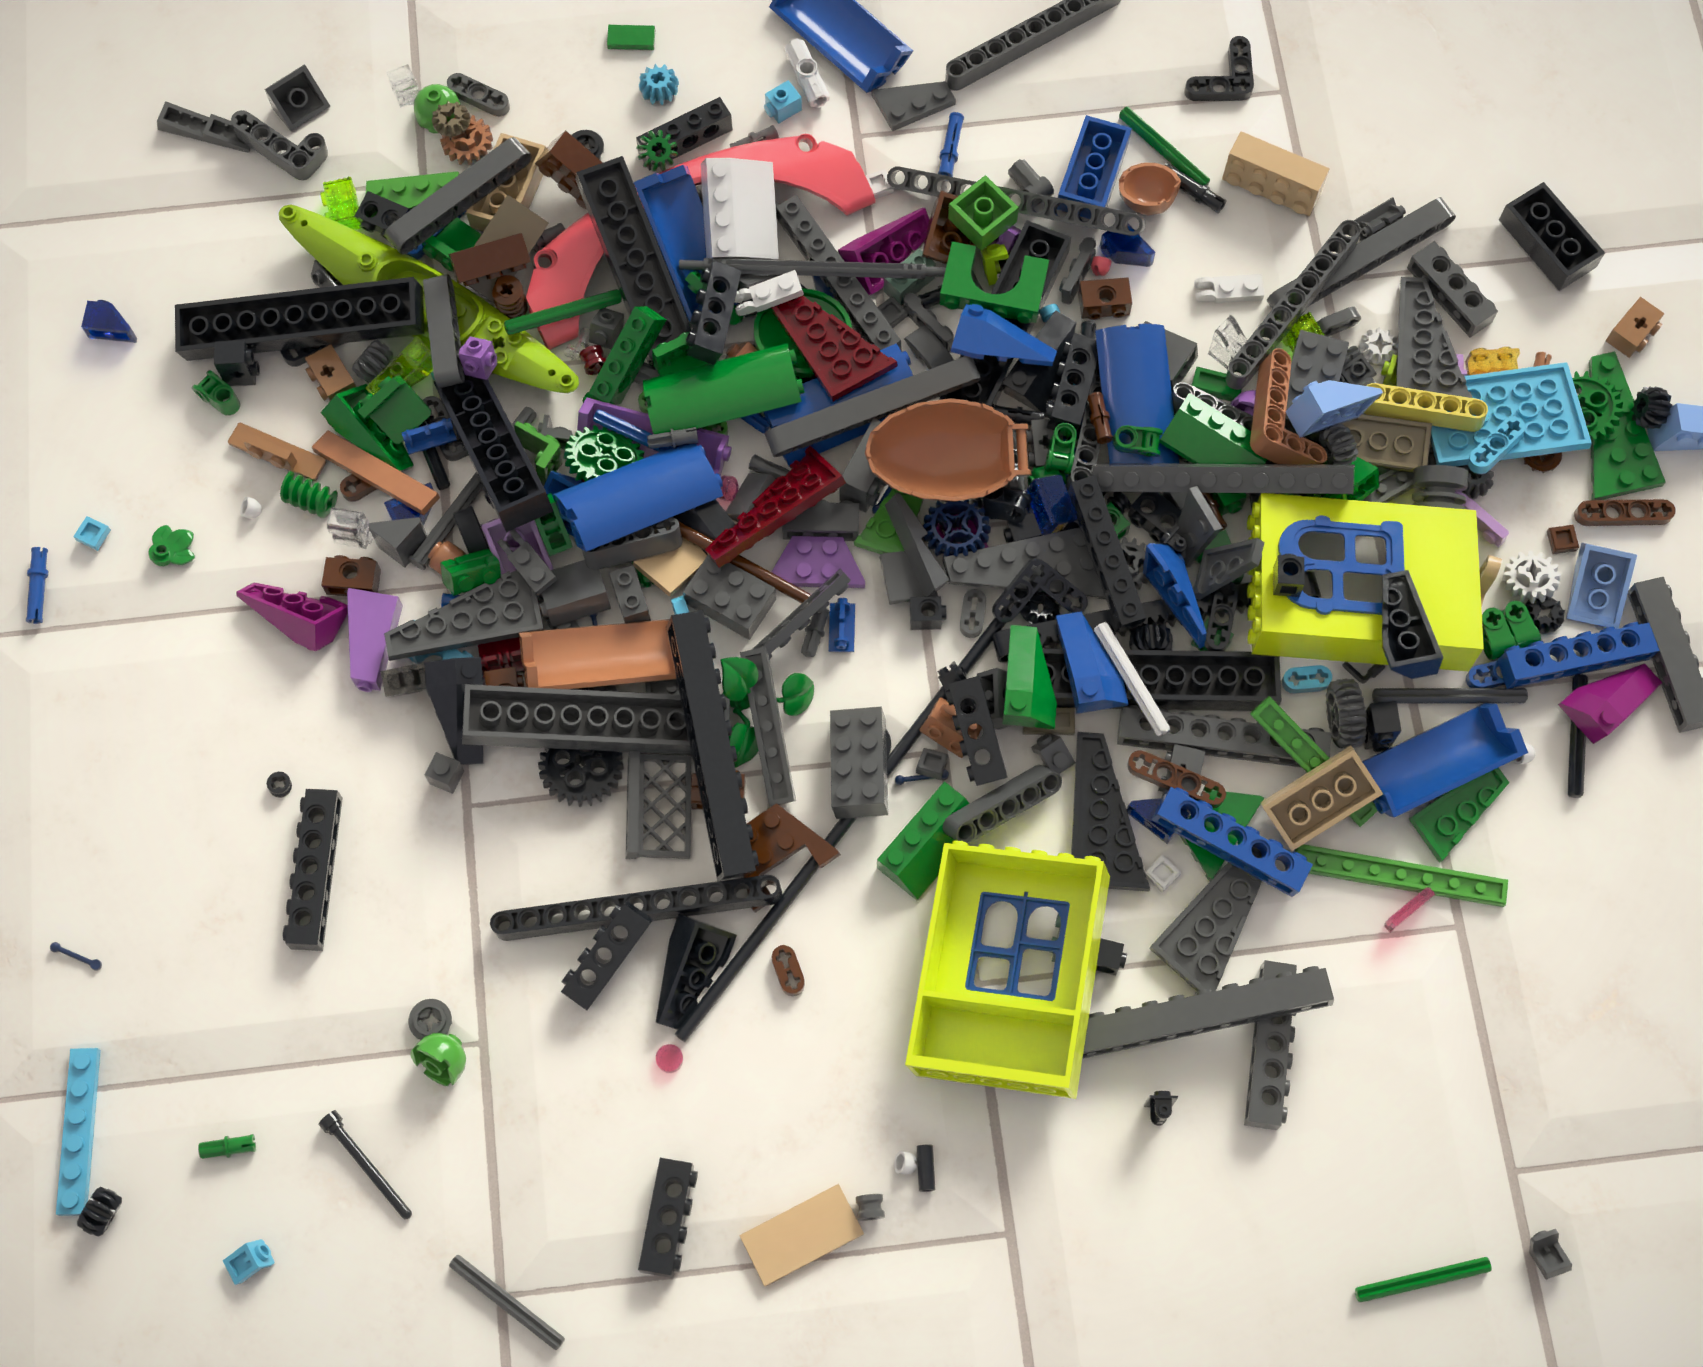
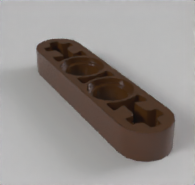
M1665 499L1587 500L1579 504L1574 512V517L1583 526L1664 525L1671 521L1676 513V509L1672 502ZM1631 508H1640L1644 513V517L1637 518L1633 516ZM1662 508L1663 512H1667V514L1663 516L1662 512L1657 511ZM1584 509H1587L1588 513H1593L1590 518L1587 517L1586 513H1582ZM1606 509H1616L1619 516L1617 518L1609 517Z
M1138 750L1133 752L1128 759L1127 767L1132 775L1166 790L1170 787L1185 790L1181 782L1189 778L1194 780L1196 784L1194 790H1185L1189 793V797L1196 801H1205L1213 808L1221 806L1225 800L1226 791L1220 783L1153 754ZM1139 758L1144 760L1143 764L1145 765L1141 766L1140 769L1135 767L1136 763L1134 762L1138 761ZM1152 763L1156 765L1153 768L1152 775L1148 774L1150 769L1148 767H1151ZM1167 768L1172 776L1168 780H1161L1157 776V770ZM1201 784H1203L1205 786L1201 793V796L1197 795V793L1201 788ZM1216 790L1217 796L1220 798L1216 797L1214 801L1210 800V794L1208 793Z

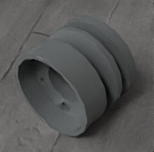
M1424 465L1414 468L1413 486L1424 491L1412 494V500L1417 503L1411 505L1466 509L1462 506V504L1466 503V497L1455 492L1467 489L1468 470L1447 465Z

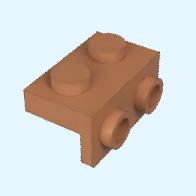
M940 697L936 701L928 719L921 726L920 732L958 757L963 758L959 741L964 739L961 730L956 731L952 716L957 715L954 705L949 706L948 701ZM972 724L968 729L969 736L977 739L982 727L979 724Z

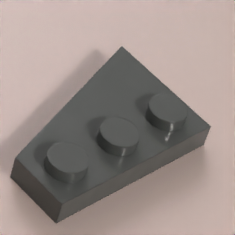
M1197 486L1189 488L1178 522L1180 528L1177 533L1187 542V548L1182 554L1186 568L1191 567L1222 530L1221 524Z

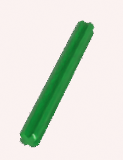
M1126 106L1120 111L1119 118L1174 167L1203 186L1209 185L1210 178L1130 107Z
M614 289L506 320L504 328L508 335H512L620 304L622 296L618 289Z
M1482 1257L1355 1288V1295L1358 1302L1370 1301L1488 1273L1492 1270V1266L1488 1257Z

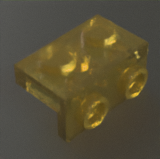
M1501 347L1491 350L1477 348L1470 351L1465 361L1467 376L1518 369L1517 358L1520 355V349Z

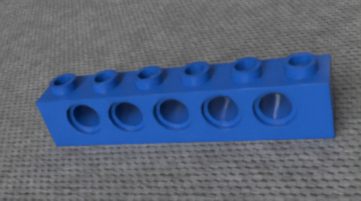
M1632 622L1619 629L1607 627L1599 633L1591 634L1590 631L1578 634L1574 638L1568 639L1567 636H1562L1549 643L1537 641L1524 648L1512 646L1504 650L1505 653L1497 662L1506 688L1509 689L1573 676L1575 674L1647 661L1660 650L1650 623L1639 624L1638 622ZM1598 645L1601 646L1605 652L1601 651L1598 648ZM1574 650L1578 651L1581 657L1576 655ZM1550 655L1554 656L1557 661H1554ZM1526 660L1531 661L1533 666H1530Z
M1170 787L1151 819L1291 897L1300 892L1313 866L1304 855L1297 852H1289L1283 848L1280 842L1273 839L1268 840L1260 836L1258 830L1236 823V819L1231 815L1216 812L1209 803L1194 800L1189 797L1188 792L1181 788L1174 789ZM1180 810H1188L1191 814V819L1182 817ZM1204 822L1213 824L1214 832L1207 831L1204 827ZM1228 834L1234 835L1237 838L1238 845H1233L1229 842ZM1252 847L1260 850L1261 858H1256L1252 854ZM1275 860H1279L1284 864L1285 871L1277 869Z

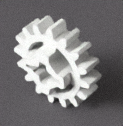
M1529 551L1528 556L1520 552L1517 559L1511 557L1509 564L1505 565L1502 579L1506 582L1505 589H1512V597L1520 595L1521 602L1526 598H1530V602L1533 604L1535 598H1539L1541 602H1544L1546 595L1552 598L1554 591L1558 590L1561 573L1557 572L1558 565H1551V557L1543 559V553L1541 552L1538 556H1534L1532 551Z

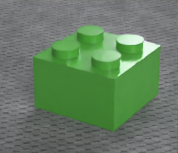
M985 175L949 203L948 219L982 251L1017 223L1019 207Z

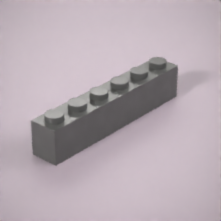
M1664 576L1634 583L1628 590V597L1638 623H1650L1660 650L1651 659L1658 678L1662 682L1661 686L1678 731L1681 733L1703 728V678L1699 671L1698 658L1693 654L1690 647L1689 634L1683 629L1681 613L1675 607L1672 600V589L1670 585L1666 584Z

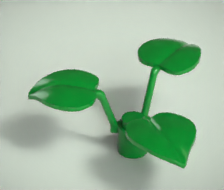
M729 657L720 660L722 666V694L730 700V707L734 708L733 713L737 714L744 722V724H735L732 728V735L729 736L730 746H735L737 761L734 762L736 768L753 759L758 753L754 727H750V721L741 712L750 707L748 694L751 692L750 688L758 681V669L748 659ZM794 673L784 681L782 685L783 697L777 698V703H783L785 714L790 716L800 715L811 704L814 696V682L807 675Z

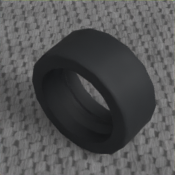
M470 506L454 512L455 521L468 553L489 549L473 507Z

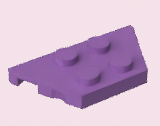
M792 536L772 570V573L797 587H820L841 569L851 580L848 583V588H865V580L843 537Z

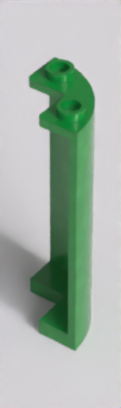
M788 343L720 360L715 365L708 363L643 380L644 396L648 405L647 410L653 434L671 432V428L673 430L693 427L698 429L802 402L800 394H804L805 391L802 380H796L793 365L798 364L795 350H789Z

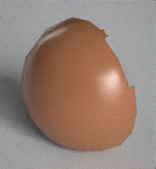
M1140 163L1131 166L1122 173L1119 179V193L1127 207L1135 213L1146 216L1164 213L1174 202L1181 180L1175 171L1165 165Z

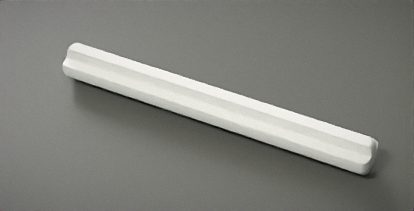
M1104 622L1094 628L1095 634L1157 736L1166 734L1170 730V726L1108 623Z

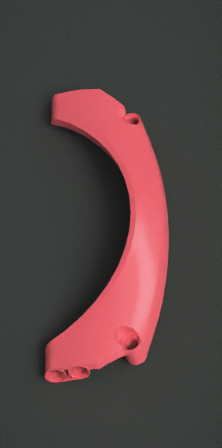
M806 133L800 136L764 140L727 148L692 159L659 173L662 174L678 166L686 165L696 186L702 184L700 164L706 158H739L773 162L774 182L793 186L825 199L846 216L875 203L873 191L854 154L849 150L825 141L817 144L815 138ZM799 143H807L810 151H802L799 148ZM589 213L565 229L534 256V270L526 295L530 313L584 298L591 276L604 254ZM546 257L551 261V265L548 268H542L538 264V259ZM580 315L537 327L546 348L551 350L577 338Z

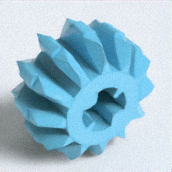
M655 63L653 69L646 67L645 73H640L639 90L645 100L650 99L652 105L656 101H659L661 105H663L664 100L671 102L672 96L677 95L678 78L675 76L673 69H667L665 64L658 68Z

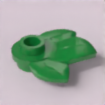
M168 525L159 527L152 535L153 545L149 548L148 552L150 560L158 566H167L170 563L184 565L195 559V555L188 547L193 541L194 533L186 529H178L172 532Z

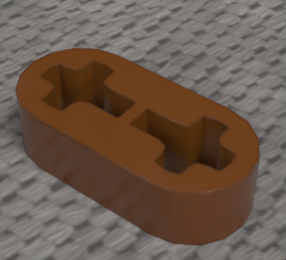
M352 474L344 478L340 483V491L343 497L350 502L358 501L377 490V488ZM352 485L356 491L352 493L348 489L349 486Z
M780 945L772 952V963L783 992L788 996H797L804 990V976L794 950L787 945ZM784 952L786 956L791 955L788 958L789 968L785 969L782 961L777 962V959L780 958L779 953ZM788 973H792L794 980H800L797 983L796 989H792L791 986L786 987L785 984L789 983Z

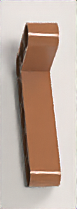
M1274 349L1259 365L1250 446L1257 455L1277 464H1323L1327 460V453L1322 446L1284 429L1291 357L1283 349Z

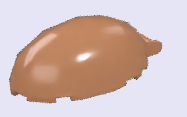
M950 398L921 402L890 414L870 432L865 449V455L872 473L892 489L920 499L956 502L984 497L1007 485L1015 476L1031 475V470L1028 469L1026 430H1028V424H1014L1007 415L994 410L993 407L978 402H969L968 400ZM1013 431H1016L1018 470H1015Z

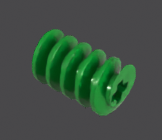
M288 472L282 482L281 500L284 503H290L294 507L299 506L301 510H308L311 514H317L320 518L327 517L336 505L337 490L333 491L330 495V487L325 486L321 491V483L316 482L312 487V479H307L303 483L304 477L302 475H298L295 478L294 472Z

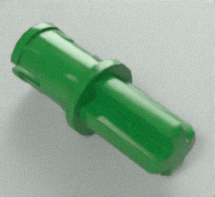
M254 1134L234 1138L225 1136L224 1139L201 1142L198 1145V1153L200 1158L204 1159L224 1155L230 1158L231 1154L255 1152L256 1142H253L255 1136Z

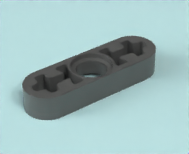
M454 73L448 77L447 87L456 93L458 99L494 116H504L509 112L510 104L505 93L462 73ZM476 91H483L485 93L480 99L472 97V94Z

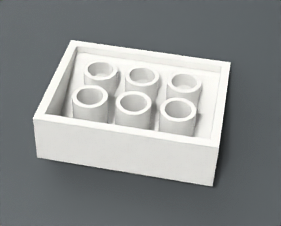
M706 158L700 164L706 258L779 260L773 162L739 158Z

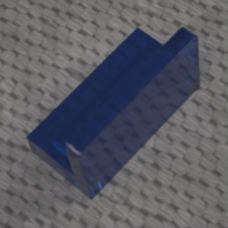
M1061 475L1037 478L1032 481L1026 492L1031 495V507L1042 535L1051 534L1058 524L1076 521L1077 515Z

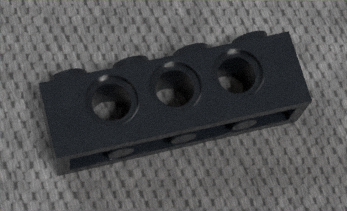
M718 97L652 129L655 137L658 130L663 131L662 138L668 134L671 135V139L667 142L669 144L676 142L677 146L671 148V150L678 153L676 157H670L673 160L732 131V116L721 97ZM648 132L636 137L637 145H644L640 138L642 136L648 138ZM658 145L652 149L657 157L662 153ZM651 163L649 164V166H647L649 171L651 170Z
M715 260L709 268H704L700 278L703 287L699 289L695 299V303H698V308L694 310L690 321L691 324H694L693 329L689 331L685 342L688 345L687 356L715 365L723 354L741 270Z
M1074 333L1071 341L1065 342L1062 355L1066 356L1064 362L1060 361L1056 376H1059L1060 380L1059 383L1054 382L1050 395L1054 397L1053 404H1048L1045 418H1049L1048 429L1055 430L1059 424L1068 423L1075 428L1077 433L1096 368L1098 352L1096 339Z
M980 676L948 684L949 690L945 691L949 706L954 705L957 714L952 716L956 731L961 730L964 739L959 741L963 757H969L971 766L966 767L970 782L975 781L976 786L1007 778V772ZM966 698H971L976 703V709L971 714H967L961 709V703ZM972 724H979L983 728V735L979 739H973L968 734V729ZM985 749L989 752L990 760L987 764H979L976 761L975 754L978 750Z
M628 901L623 906L616 905L608 916L612 919L611 923L607 928L603 925L592 938L597 941L591 950L587 947L577 959L581 963L575 972L570 969L561 981L565 985L561 993L585 1010L590 1008L653 920ZM614 927H625L628 936L618 938L614 934ZM608 948L612 953V958L609 960L601 959L598 955V949ZM586 969L592 970L596 975V980L592 982L586 981L582 976V971Z
M661 1157L659 1159L638 1267L640 1273L673 1278L674 1272L680 1271L682 1255H678L680 1243L685 1244L687 1227H684L683 1224L685 1215L690 1216L693 1203V1199H689L690 1187H696L698 1171H694L693 1163ZM671 1184H680L682 1192L679 1196L670 1197L667 1195V1189ZM668 1211H673L677 1214V1219L672 1225L662 1223V1216ZM662 1239H668L671 1241V1249L664 1254L657 1252V1243Z

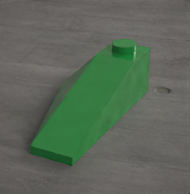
M367 384L336 394L320 412L337 433L360 449L401 472L414 466L403 443L395 444L370 416L363 418L358 413V410L362 407L360 402L369 393H372L373 396L375 395Z
M1011 625L1002 724L1055 729L1057 702L1037 627Z

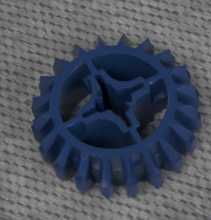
M969 499L956 502L945 501L943 504L937 500L935 507L930 506L928 509L929 515L924 516L925 524L922 526L928 534L923 540L928 542L927 547L929 550L935 549L934 555L936 557L944 554V557L952 555L958 557L961 553L964 556H968V552L972 551L975 553L979 549H984V543L989 542L988 534L991 532V527L988 524L990 519L989 516H984V508L978 509L977 501L969 504ZM969 520L976 526L977 533L975 535L971 533V529L968 527ZM938 523L945 531L944 538H941L936 530Z

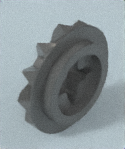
M437 999L420 1001L412 1008L409 1014L408 1024L410 1031L420 1040L432 1033L448 1034L452 1024L450 1009L445 1003ZM433 1010L434 1018L441 1022L433 1023L429 1031L427 1023L420 1020L428 1019Z

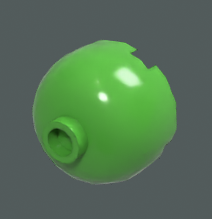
M431 84L420 90L414 100V115L418 125L421 128L423 126L431 133H438L432 124L433 111L438 109V105H445L447 101L450 103L458 101L460 103L456 93L449 87L441 84ZM454 113L451 114L450 117L446 116L447 123L448 121L450 122L451 119L455 118Z
M429 1034L421 1039L410 1051L414 1064L418 1066L421 1063L426 1068L424 1074L443 1086H449L450 1083L454 1085L465 1070V1051L461 1046V1040L453 1034Z

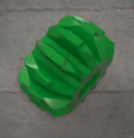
M652 130L649 131L648 138L645 136L640 138L644 145H637L636 147L637 150L643 151L642 154L637 156L638 160L646 159L643 163L644 168L651 163L652 172L657 170L658 165L662 171L666 170V164L670 166L674 164L670 157L678 155L676 151L671 150V148L677 146L676 142L669 144L667 141L671 139V135L668 134L662 138V130L657 131L656 137ZM657 145L659 146V150L662 151V153L659 154L658 157L655 156L656 153L652 151V149Z

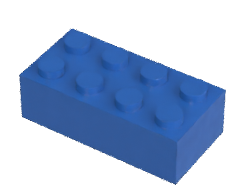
M1086 115L1058 198L1107 208L1129 144L1132 128ZM1062 203L1058 206L1057 210L1068 212V207ZM1085 208L1081 211L1080 216L1091 219L1092 213L1088 208Z

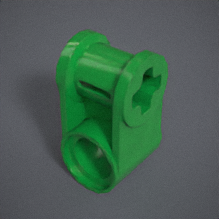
M208 370L206 372L207 376L198 385L194 384L191 387L192 390L203 401L211 404L222 414H235L240 409V401L234 390L213 371Z
M1061 423L1055 428L1050 439L1045 470L1051 468L1065 471V474L1070 475L1077 436L1076 430L1071 424ZM1063 435L1068 441H1062L1058 436Z
M1124 425L1119 427L1114 434L1112 444L1119 452L1158 457L1160 456V451L1158 450L1159 438L1163 434V430L1154 427ZM1123 433L1128 434L1131 438V443H1121L1119 435Z
M1520 601L1508 603L1502 612L1506 618L1509 630L1515 639L1516 646L1524 648L1528 647L1531 643L1541 641L1539 630L1534 625L1525 604Z
M1497 608L1486 609L1482 614L1483 650L1489 660L1500 658L1505 653V649L1516 646V642L1509 630L1503 612Z

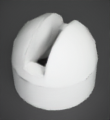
M245 497L240 513L242 517L256 518L260 515L262 508L257 500Z
M1525 743L1528 753L1515 759V763L1526 764L1531 762L1535 757L1533 746Z
M898 1152L894 1161L896 1173L905 1175L913 1173L917 1169V1165L914 1164L917 1162V1158L909 1152Z

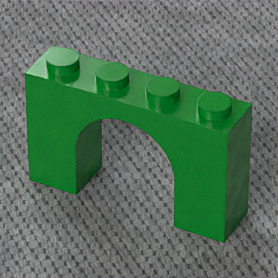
M952 242L940 292V305L955 310L964 309L966 304H977L984 309L991 310L1004 319H1015L1025 324L1037 323L1049 260L1025 255L1017 285L1006 293L990 294L979 289L971 276L976 246Z

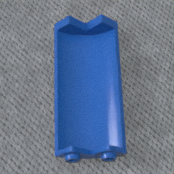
M772 0L769 6L771 10L866 93L884 85L886 77L891 73L895 75L914 51L856 0Z
M681 165L662 174L654 173L635 181L634 185L690 322L694 310L698 308V303H695L697 294L688 287L689 283L685 278L689 273L696 270H679V260H704L706 258L703 204L688 166Z
M1138 324L1136 327L1120 325L1095 330L1101 389L1105 409L1110 415L1109 426L1111 435L1114 436L1119 427L1124 425L1154 427L1162 429L1164 433L1174 417L1164 325ZM1123 433L1119 435L1121 443H1131V438L1128 434ZM1112 441L1107 443L1109 463L1180 464L1179 455L1159 443L1158 447L1160 451V456L1158 457L1119 452L1114 448Z
M897 343L880 350L887 357L891 356L895 359L898 367L835 401L831 400L817 378L803 383L805 393L800 394L802 402L764 411L766 421L772 429L913 376L909 367L911 361L907 352H901ZM871 423L810 446L820 454L864 435ZM809 446L783 455L788 467L795 460L800 462L806 456L805 450Z
M694 443L676 446L675 449L671 447L553 495L561 518L570 523L577 547L587 552L722 497L721 487H723V482L720 475L714 473L706 458L704 448Z
M1483 703L1362 762L1383 793V795L1373 800L1376 809L1380 814L1385 813L1395 818L1527 754L1528 751L1520 730L1506 728L1498 705Z

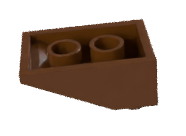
M940 191L934 202L922 253L923 257L947 265L952 242L976 246L948 219L949 203L958 196Z

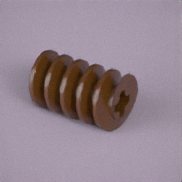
M503 275L497 278L492 290L496 308L510 319L526 315L528 303L520 280L511 275Z

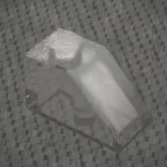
M1232 315L1215 330L1208 355L1227 370L1231 360L1247 342V338Z

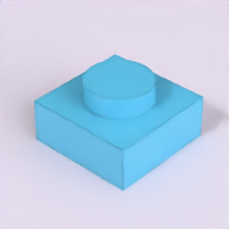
M86 516L73 537L76 541L98 551L111 529L109 526Z

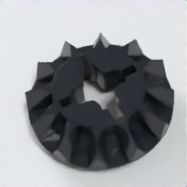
M579 130L572 134L583 146L588 141V150L600 159V155L604 153V142L598 133L592 130Z
M1035 592L1020 613L1030 624L1056 620L1057 615H1060V605L1055 603V600L1048 597L1046 593L1039 594ZM1042 604L1043 610L1039 614L1037 610L1038 605Z
M1546 596L1544 602H1541L1539 598H1535L1534 604L1530 602V599L1525 604L1539 633H1552L1559 629L1564 622L1565 610L1562 609L1560 601ZM1541 609H1551L1548 617L1545 615L1537 618Z

